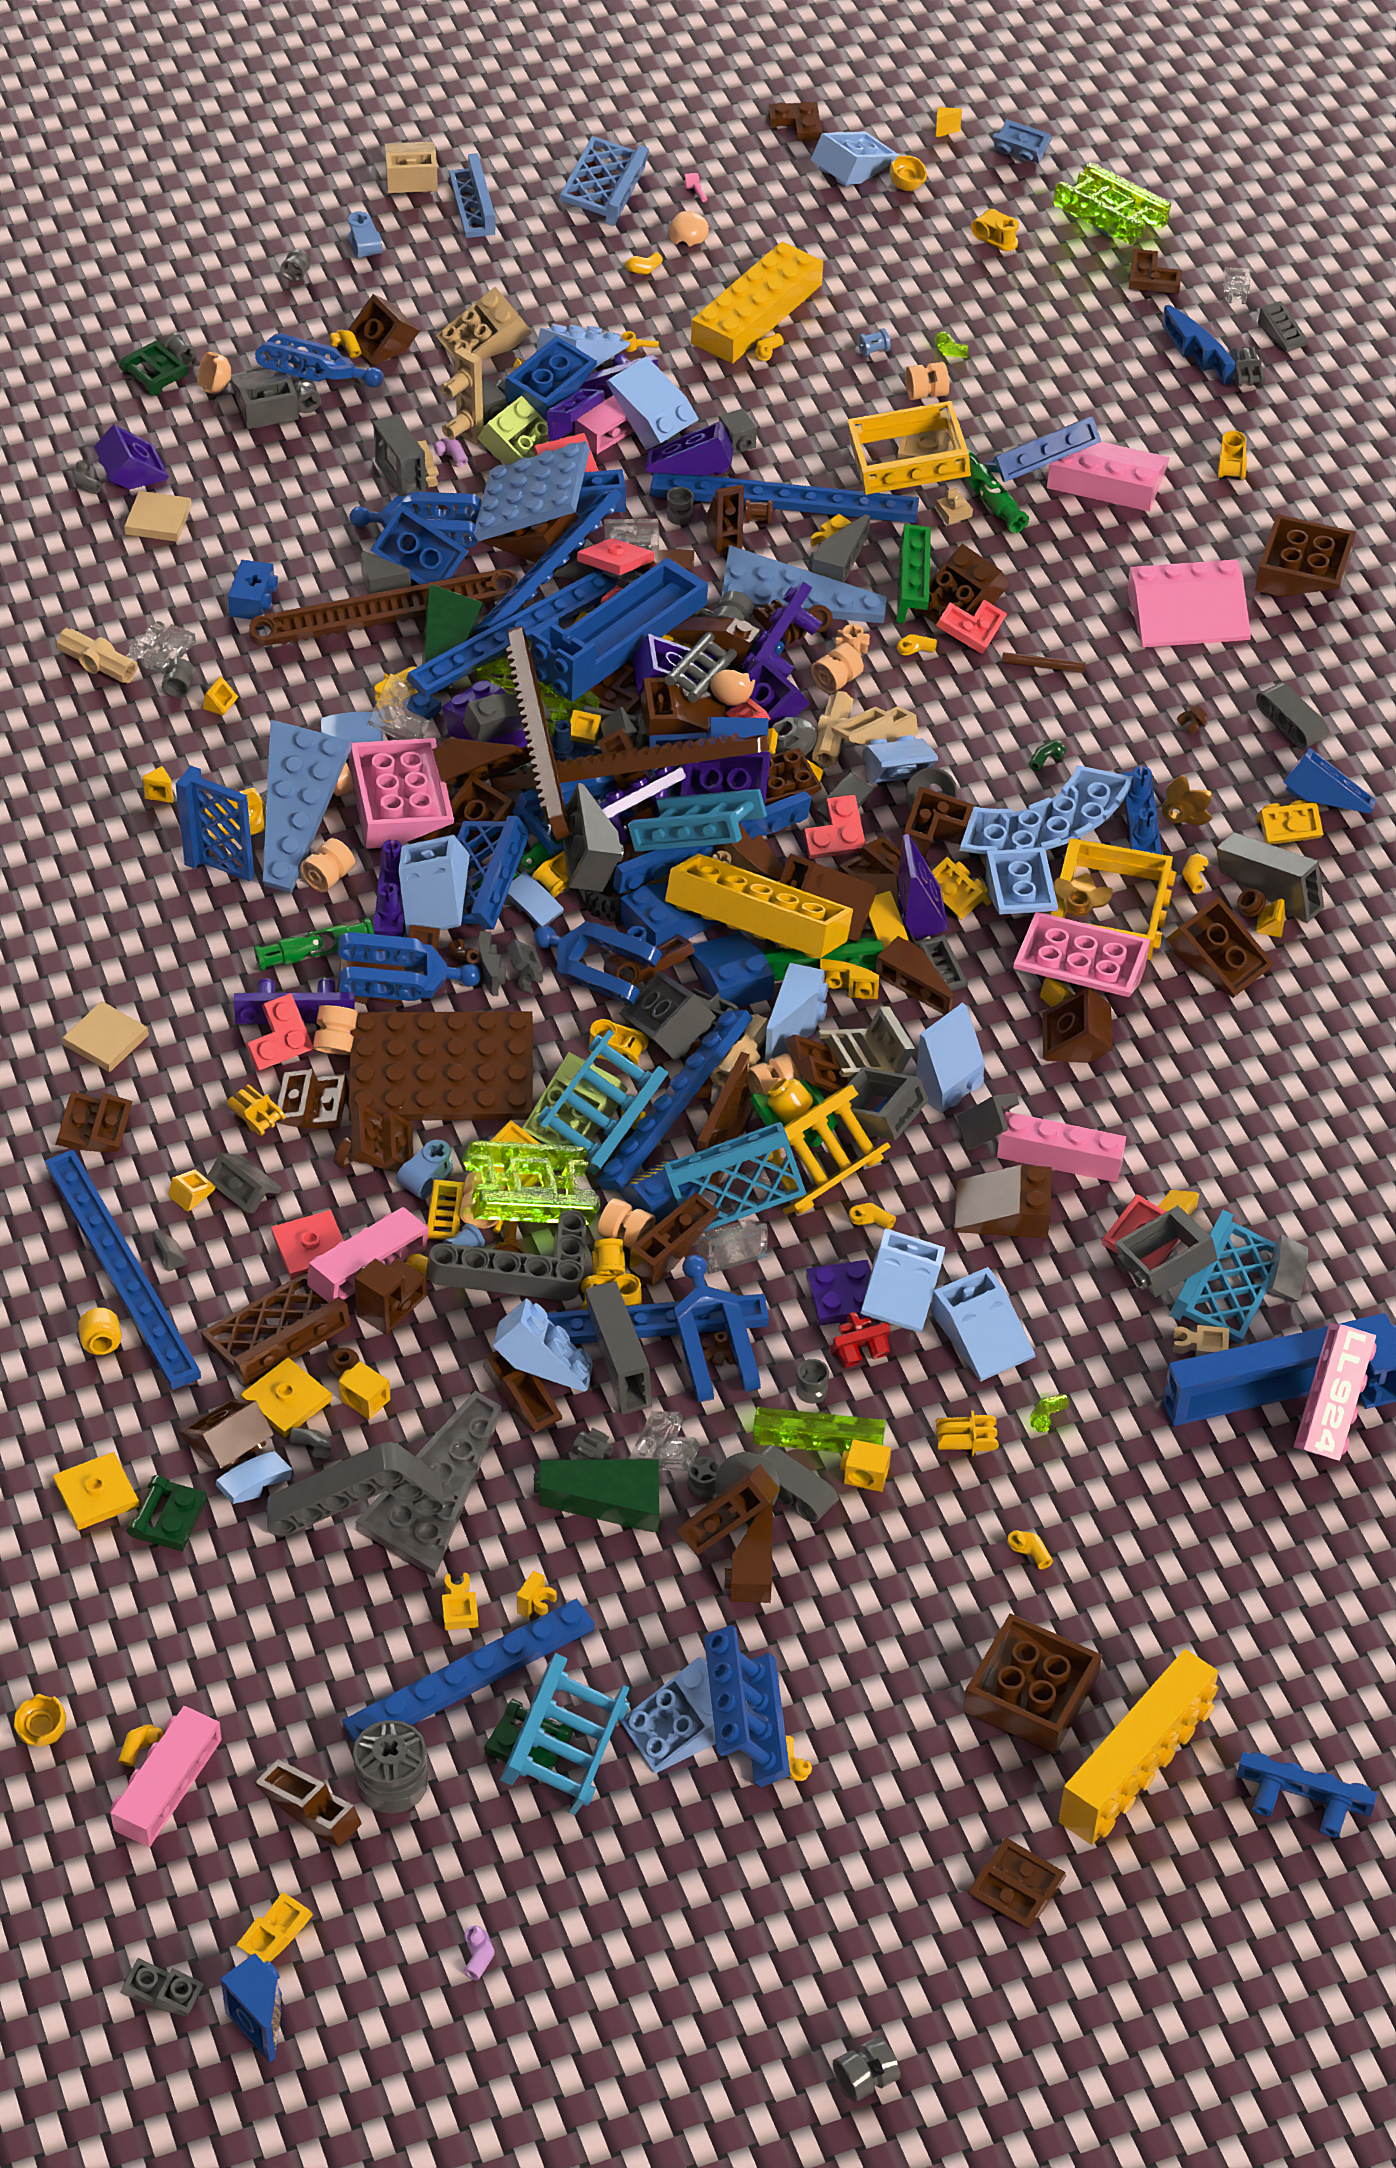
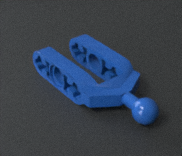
M282 333L274 334L255 352V359L260 366L312 381L354 377L363 380L367 386L373 388L380 386L383 381V373L376 367H370L366 370L357 368L349 358L341 356L339 351L331 346ZM298 347H305V348L308 350V352H307V351H303V350H299V349H297V348H298ZM267 351L272 358L269 361L266 360V355L262 354V352ZM327 354H330V359L334 360V362L329 360L325 356ZM288 362L299 365V367L293 368L288 364Z
M410 492L406 496L394 498L382 509V512H369L367 508L358 506L352 509L349 516L351 523L357 527H365L369 523H381L385 529L401 504L440 531L445 532L448 537L464 548H471L477 544L478 540L474 535L476 524L470 521L477 519L481 499L474 494ZM445 505L448 509H439L436 506Z
M588 921L579 925L563 936V938L557 936L554 929L546 925L538 927L533 935L534 942L538 947L547 949L553 946L557 948V971L561 976L570 979L580 986L631 1006L634 1005L641 991L627 981L579 963L587 946L591 942L601 948L654 968L662 956V952L647 942L601 924Z
M356 932L345 933L338 939V954L344 960L407 967L423 966L424 975L405 971L347 967L339 973V989L341 992H355V996L416 1001L422 997L432 998L446 979L459 980L467 987L475 986L481 980V971L476 965L470 963L463 965L461 968L447 967L445 961L432 945L422 944L418 939Z
M699 1255L688 1256L682 1264V1270L688 1278L692 1279L694 1290L674 1308V1316L697 1403L714 1400V1393L694 1316L722 1310L743 1391L749 1392L761 1389L759 1372L736 1294L706 1286L704 1274L707 1271V1263L705 1259Z

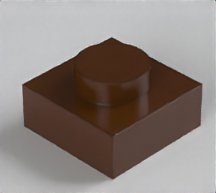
M410 924L408 938L418 939L422 944L432 945L438 952L441 928Z

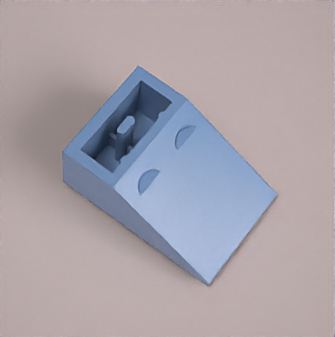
M552 324L551 328H540L536 352L557 335L597 360V365L595 366L597 367L630 346V342L620 339L621 335L618 333L605 332L604 334L602 333V328L587 326V330H585L584 327L569 325V329H567L565 326Z
M454 835L402 846L399 877L406 935L408 937L410 924L441 928L440 930L461 926L470 854Z
M885 1228L874 1259L860 1314L901 1326L907 1330L922 1333L941 1268L945 1247Z
M989 1267L934 1290L931 1314L980 1382L1035 1358L1036 1354L1005 1289Z
M526 1298L499 1322L493 1347L518 1370L585 1392L589 1387L593 1368L591 1357L584 1349H577L570 1342L569 1335L562 1327H555L547 1319V1313L537 1303L533 1305Z
M701 1657L694 1660L628 1713L621 1721L654 1773H658L716 1744L707 1662Z

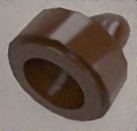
M813 605L807 610L808 613L822 622L816 632H824L832 625L833 616L830 609L826 606Z
M344 1138L335 1152V1165L346 1169L352 1161L364 1164L365 1162L352 1156V1138Z

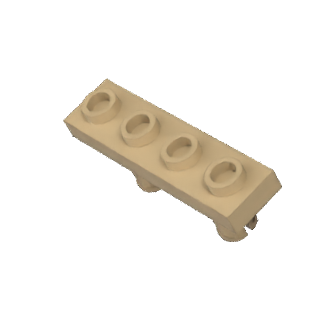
M461 347L454 352L455 376L440 386L441 392L445 397L448 396L449 399H452L456 395L457 416L442 426V432L451 440L460 435L477 446L481 443L477 437L483 430L482 361L476 354Z

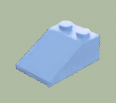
M865 131L821 134L811 160L819 165L818 168L821 171L835 176L838 183L849 186L850 184H861L890 166L899 154Z
M647 356L606 381L645 450L661 444L699 420L687 397Z
M914 735L902 736L897 738V742L887 743L886 739L872 740L870 745H867L863 750L868 784L910 779L916 772L933 767L938 761V756L923 738L915 739Z
M1045 848L987 851L985 878L989 897L999 914L1058 911Z
M794 963L789 964L767 1025L765 1063L767 1065L770 1059L784 1053L789 1054L785 1039L793 1034L808 1038L815 1032L818 1021H824L827 1003H823V1001H825L828 992V983H824L825 970Z
M964 1003L958 1005L920 1034L916 1077L920 1078L929 1098L927 1103L941 1114L949 1107L956 1106L962 1097L970 1091H976L984 1081L985 1061L968 1008Z

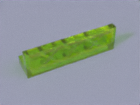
M757 1407L753 1427V1444H769L778 1447L836 1453L850 1451L853 1439L883 1446L886 1420Z

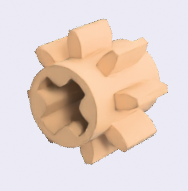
M855 624L847 625L843 630H838L835 648L843 643L849 644L861 656L862 653H867L870 635L863 634V627Z

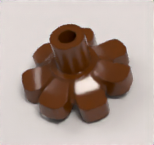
M716 1331L711 1333V1339L704 1338L702 1340L701 1346L704 1350L706 1362L714 1359L715 1366H723L725 1360L730 1365L735 1364L727 1333Z

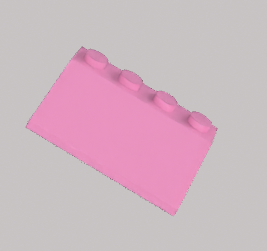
M1100 442L1050 463L1047 488L1150 512L1170 457Z
M1238 559L1130 567L1127 593L1142 648L1251 639L1244 581Z
M435 738L352 743L349 755V770L353 780V791L366 849L382 848V845L388 840H391L392 845H394V840L403 844L454 823L446 783L441 781L432 749L437 747Z
M1035 912L1013 968L1130 997L1138 987L1144 973L1150 939Z

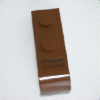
M677 934L656 946L662 952V956L655 968L634 960L630 961L622 955L615 954L605 961L603 970L604 973L620 978L635 986L643 980L651 979L659 970L662 972L672 965L684 962L687 956L693 954L695 950L692 942ZM625 967L623 973L619 975L620 970Z

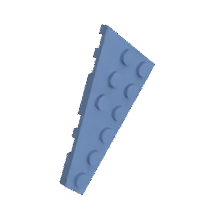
M271 720L263 866L264 886L288 893L293 892L300 875V865L307 858L352 748L351 740Z

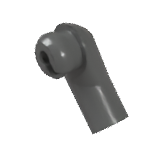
M84 460L77 461L76 467L73 469L75 484L97 494L101 489V482L91 478L89 472L90 463Z

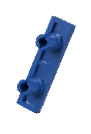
M1140 766L1135 767L1133 772L1122 773V775L1133 777L1128 793L1124 798L1130 849L1162 855L1152 772L1148 767L1143 766L1142 772H1140Z
M1242 1752L1237 1777L1259 1783L1252 1808L1253 1812L1265 1817L1272 1816L1279 1790L1325 1803L1327 1805L1320 1832L1335 1838L1340 1836L1347 1810L1371 1818L1378 1792L1371 1791L1364 1784L1341 1782L1331 1774L1324 1772L1315 1774L1305 1771L1303 1767L1296 1763H1279L1270 1760L1267 1755L1259 1752Z

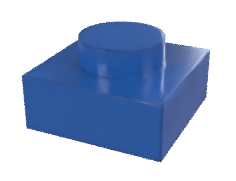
M419 692L402 703V712L421 725L442 711L441 702L431 695L424 698Z

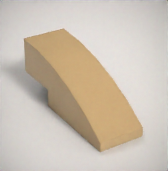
M875 706L831 727L832 733L848 741L870 745V741L876 739H886L887 743L897 742V738L902 736L918 735L916 714L900 706L887 712Z

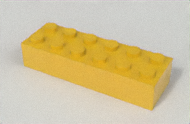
M781 241L692 318L691 344L733 364L822 285L823 260Z
M699 853L670 869L665 898L666 902L674 904L679 910L696 912L701 914V917L704 919L726 923L727 927L731 929L745 930L752 933L758 939L775 941L783 948H794L804 952L810 958H822L847 942L853 913L852 908Z
M1184 1649L1066 1783L1063 1789L1058 1822L1091 1845L1100 1836L1105 1838L1114 1827L1116 1822L1114 1819L1120 1812L1126 1814L1135 1802V1795L1139 1790L1145 1791L1149 1788L1156 1776L1155 1772L1160 1766L1165 1768L1173 1759L1176 1747L1180 1743L1185 1745L1194 1734L1195 1725L1200 1720L1205 1722L1212 1714L1215 1707L1212 1701L1219 1688L1216 1685L1219 1671L1187 1649Z

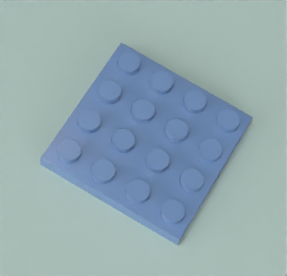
M586 441L570 443L557 450H547L540 455L521 458L514 463L498 465L491 469L474 531L476 539L482 541L575 513L590 451Z

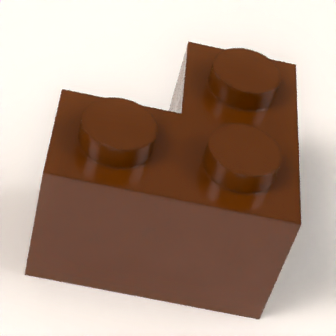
M919 786L903 835H910L924 859L928 853L933 836L961 845L974 804ZM902 836V839H901V842H900V845H899V848H898L900 851H901V848H902L903 836Z
M374 1258L367 1266L361 1267L354 1278L357 1317L385 1335L397 1326L427 1296L426 1276L398 1258L389 1266Z

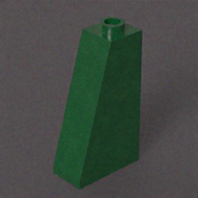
M430 584L425 603L422 665L471 639L480 617L482 602ZM449 684L448 686H446V687H444V688H442V689H440V690H441V691H444V692H448L449 687H450L451 684Z
M658 1459L540 1460V1473H534V1493H540V1506L644 1531L659 1532Z

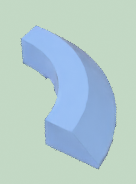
M1077 765L1073 775L1061 788V792L1052 799L1048 797L1031 804L1027 810L1012 812L1011 808L989 809L973 807L960 851L987 854V851L1029 848H1045L1047 850L1067 844L1070 838L1078 839L1100 826L1115 812L1127 795L1133 777Z

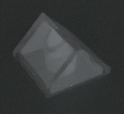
M746 1219L703 1232L694 1243V1246L699 1256L703 1257L707 1263V1273H715L766 1258L767 1224Z

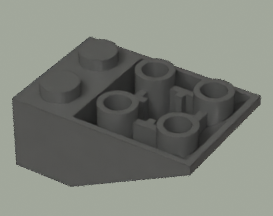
M264 369L231 376L230 384L248 429L299 419L297 393L291 378L286 373Z

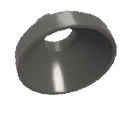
M785 717L776 722L772 727L778 733L775 754L800 748L804 756H806L812 750L817 740L816 729L804 717ZM792 726V730L788 734L779 735L782 729Z
M936 767L925 768L916 772L910 778L906 788V799L910 809L912 810L919 786L927 788L930 784H937L941 787L942 794L958 799V788L953 777L943 769Z

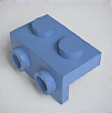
M1006 119L1000 133H994L992 137L995 149L1000 153L1006 155L1010 153L1018 156L1025 162L1033 161L1036 163H1040L1052 140L1049 133Z

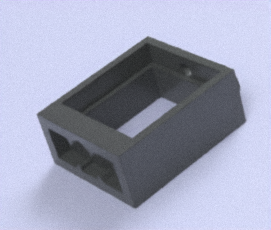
M398 414L374 421L375 463L399 496H406L410 492H427L425 452Z
M862 1067L847 1085L852 1084L858 1093L856 1097L849 1101L852 1105L850 1109L866 1135L895 1141L929 1101L920 1078L910 1075ZM874 1095L891 1098L879 1113L863 1110ZM833 1111L839 1121L837 1124L839 1129L849 1131L839 1114L836 1115Z
M1178 1205L1115 1242L1119 1254L1116 1256V1260L1120 1268L1125 1273L1129 1271L1137 1285L1142 1290L1146 1288L1154 1297L1159 1296L1218 1260L1213 1238ZM1177 1237L1188 1247L1185 1251L1151 1271L1140 1261L1143 1257Z

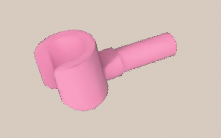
M698 173L684 174L685 189L694 188L701 201L706 202L707 197L701 189Z

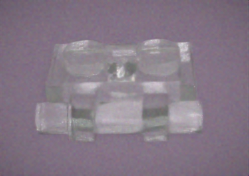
M157 621L143 632L144 636L140 641H135L130 646V651L126 657L134 661L141 659L142 666L166 675L169 661L174 658H182L196 642L195 633L173 624L165 631V625L161 621Z

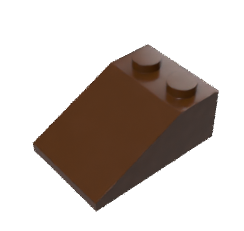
M456 737L445 739L441 742V746L432 749L441 781L455 786H463L471 774L484 782L491 777L501 775L532 761L529 756V750L516 745L462 740Z
M471 774L450 802L454 823L428 833L422 842L454 835L457 838L463 821L506 822L508 816H514L512 811L516 803ZM470 831L467 843L480 835L481 832ZM502 831L489 838L491 843L500 838ZM485 841L472 851L476 855L489 845Z
M1220 896L1166 938V941L1183 962L1232 998L1275 965Z
M1018 1165L957 1180L954 1232L1048 1239L1051 1217L1052 1167Z

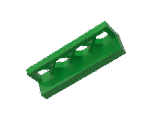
M904 524L899 546L896 620L898 623H905L908 608L924 610L928 608L931 527Z
M876 937L862 938L858 942L847 940V942L822 958L807 957L804 952L794 948H776L760 951L765 955L774 972V981H783L790 963L820 969V959L842 961L868 970H876L877 956L883 951L881 941H876Z

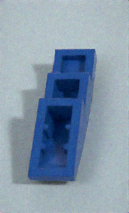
M1166 305L1164 307L1162 326L1182 357L1193 355L1203 371L1213 369L1223 385L1233 383L1236 363L1225 348L1193 319L1171 305Z

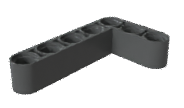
M566 1210L560 1214L554 1236L553 1257L439 1243L430 1250L426 1276L429 1281L437 1285L570 1301L578 1296L584 1274L586 1218L576 1210Z
M392 1442L381 1443L270 1495L267 1499L268 1531L277 1536L293 1534L384 1491L389 1492L420 1515H436L443 1510L442 1477L402 1446Z

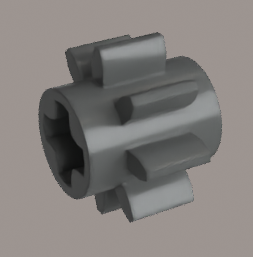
M592 1428L589 1434L582 1431L577 1436L572 1447V1453L578 1455L576 1460H609L613 1446L607 1443L609 1436Z

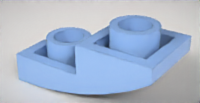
M525 871L512 881L507 897L520 912L524 911L538 927L547 926L563 913L564 908Z
M273 1451L254 1457L234 1467L216 1480V1486L233 1504L261 1497L263 1486L290 1480L292 1468Z

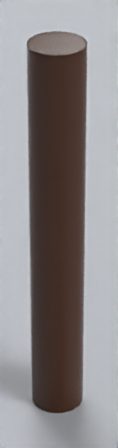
M1003 652L1002 663L1079 673L1085 672L1086 662L1007 652Z

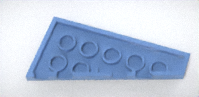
M729 545L721 598L728 591H738L747 595L753 601L755 608L760 607L762 609L764 604H771V601L778 599L784 605L786 601L783 597L792 585L796 587L804 581L812 587L802 604L804 610L807 611L813 605H823L830 609L833 619L884 623L886 596Z

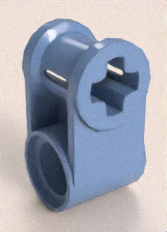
M362 211L351 213L348 217V223L351 228L348 239L352 245L355 257L361 258L382 254L381 237L379 232L376 231L370 215Z
M437 1139L428 1142L411 1160L403 1164L396 1177L397 1183L420 1199L430 1196L434 1179L445 1180L453 1172V1163L449 1158L451 1155L449 1144Z

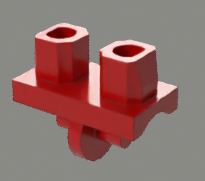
M856 1312L848 1313L847 1323L838 1326L841 1336L834 1337L833 1345L829 1346L831 1355H838L844 1368L855 1366L862 1361L858 1348L864 1346L868 1347L872 1359L886 1357L890 1352L887 1336L891 1330L888 1322L870 1327L871 1320L869 1317L859 1319Z

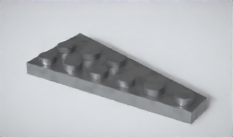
M474 1391L415 1456L442 1477L443 1510L440 1513L432 1516L420 1515L389 1492L384 1491L355 1521L356 1529L435 1577L502 1414L501 1405Z

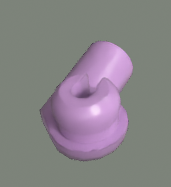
M443 438L441 441L435 442L434 451L438 456L444 454L451 455L458 467L468 462V458L458 440Z
M474 1925L466 1930L464 1936L472 1955L464 1969V1973L470 1979L478 1981L494 1956V1948L487 1932L482 1930L480 1926Z

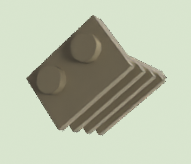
M890 1006L879 1007L869 1028L818 1030L816 1034L818 1039L826 1041L841 1066L839 1072L841 1077H847L849 1081L854 1078L862 1067L902 1074L915 1050L914 1045Z

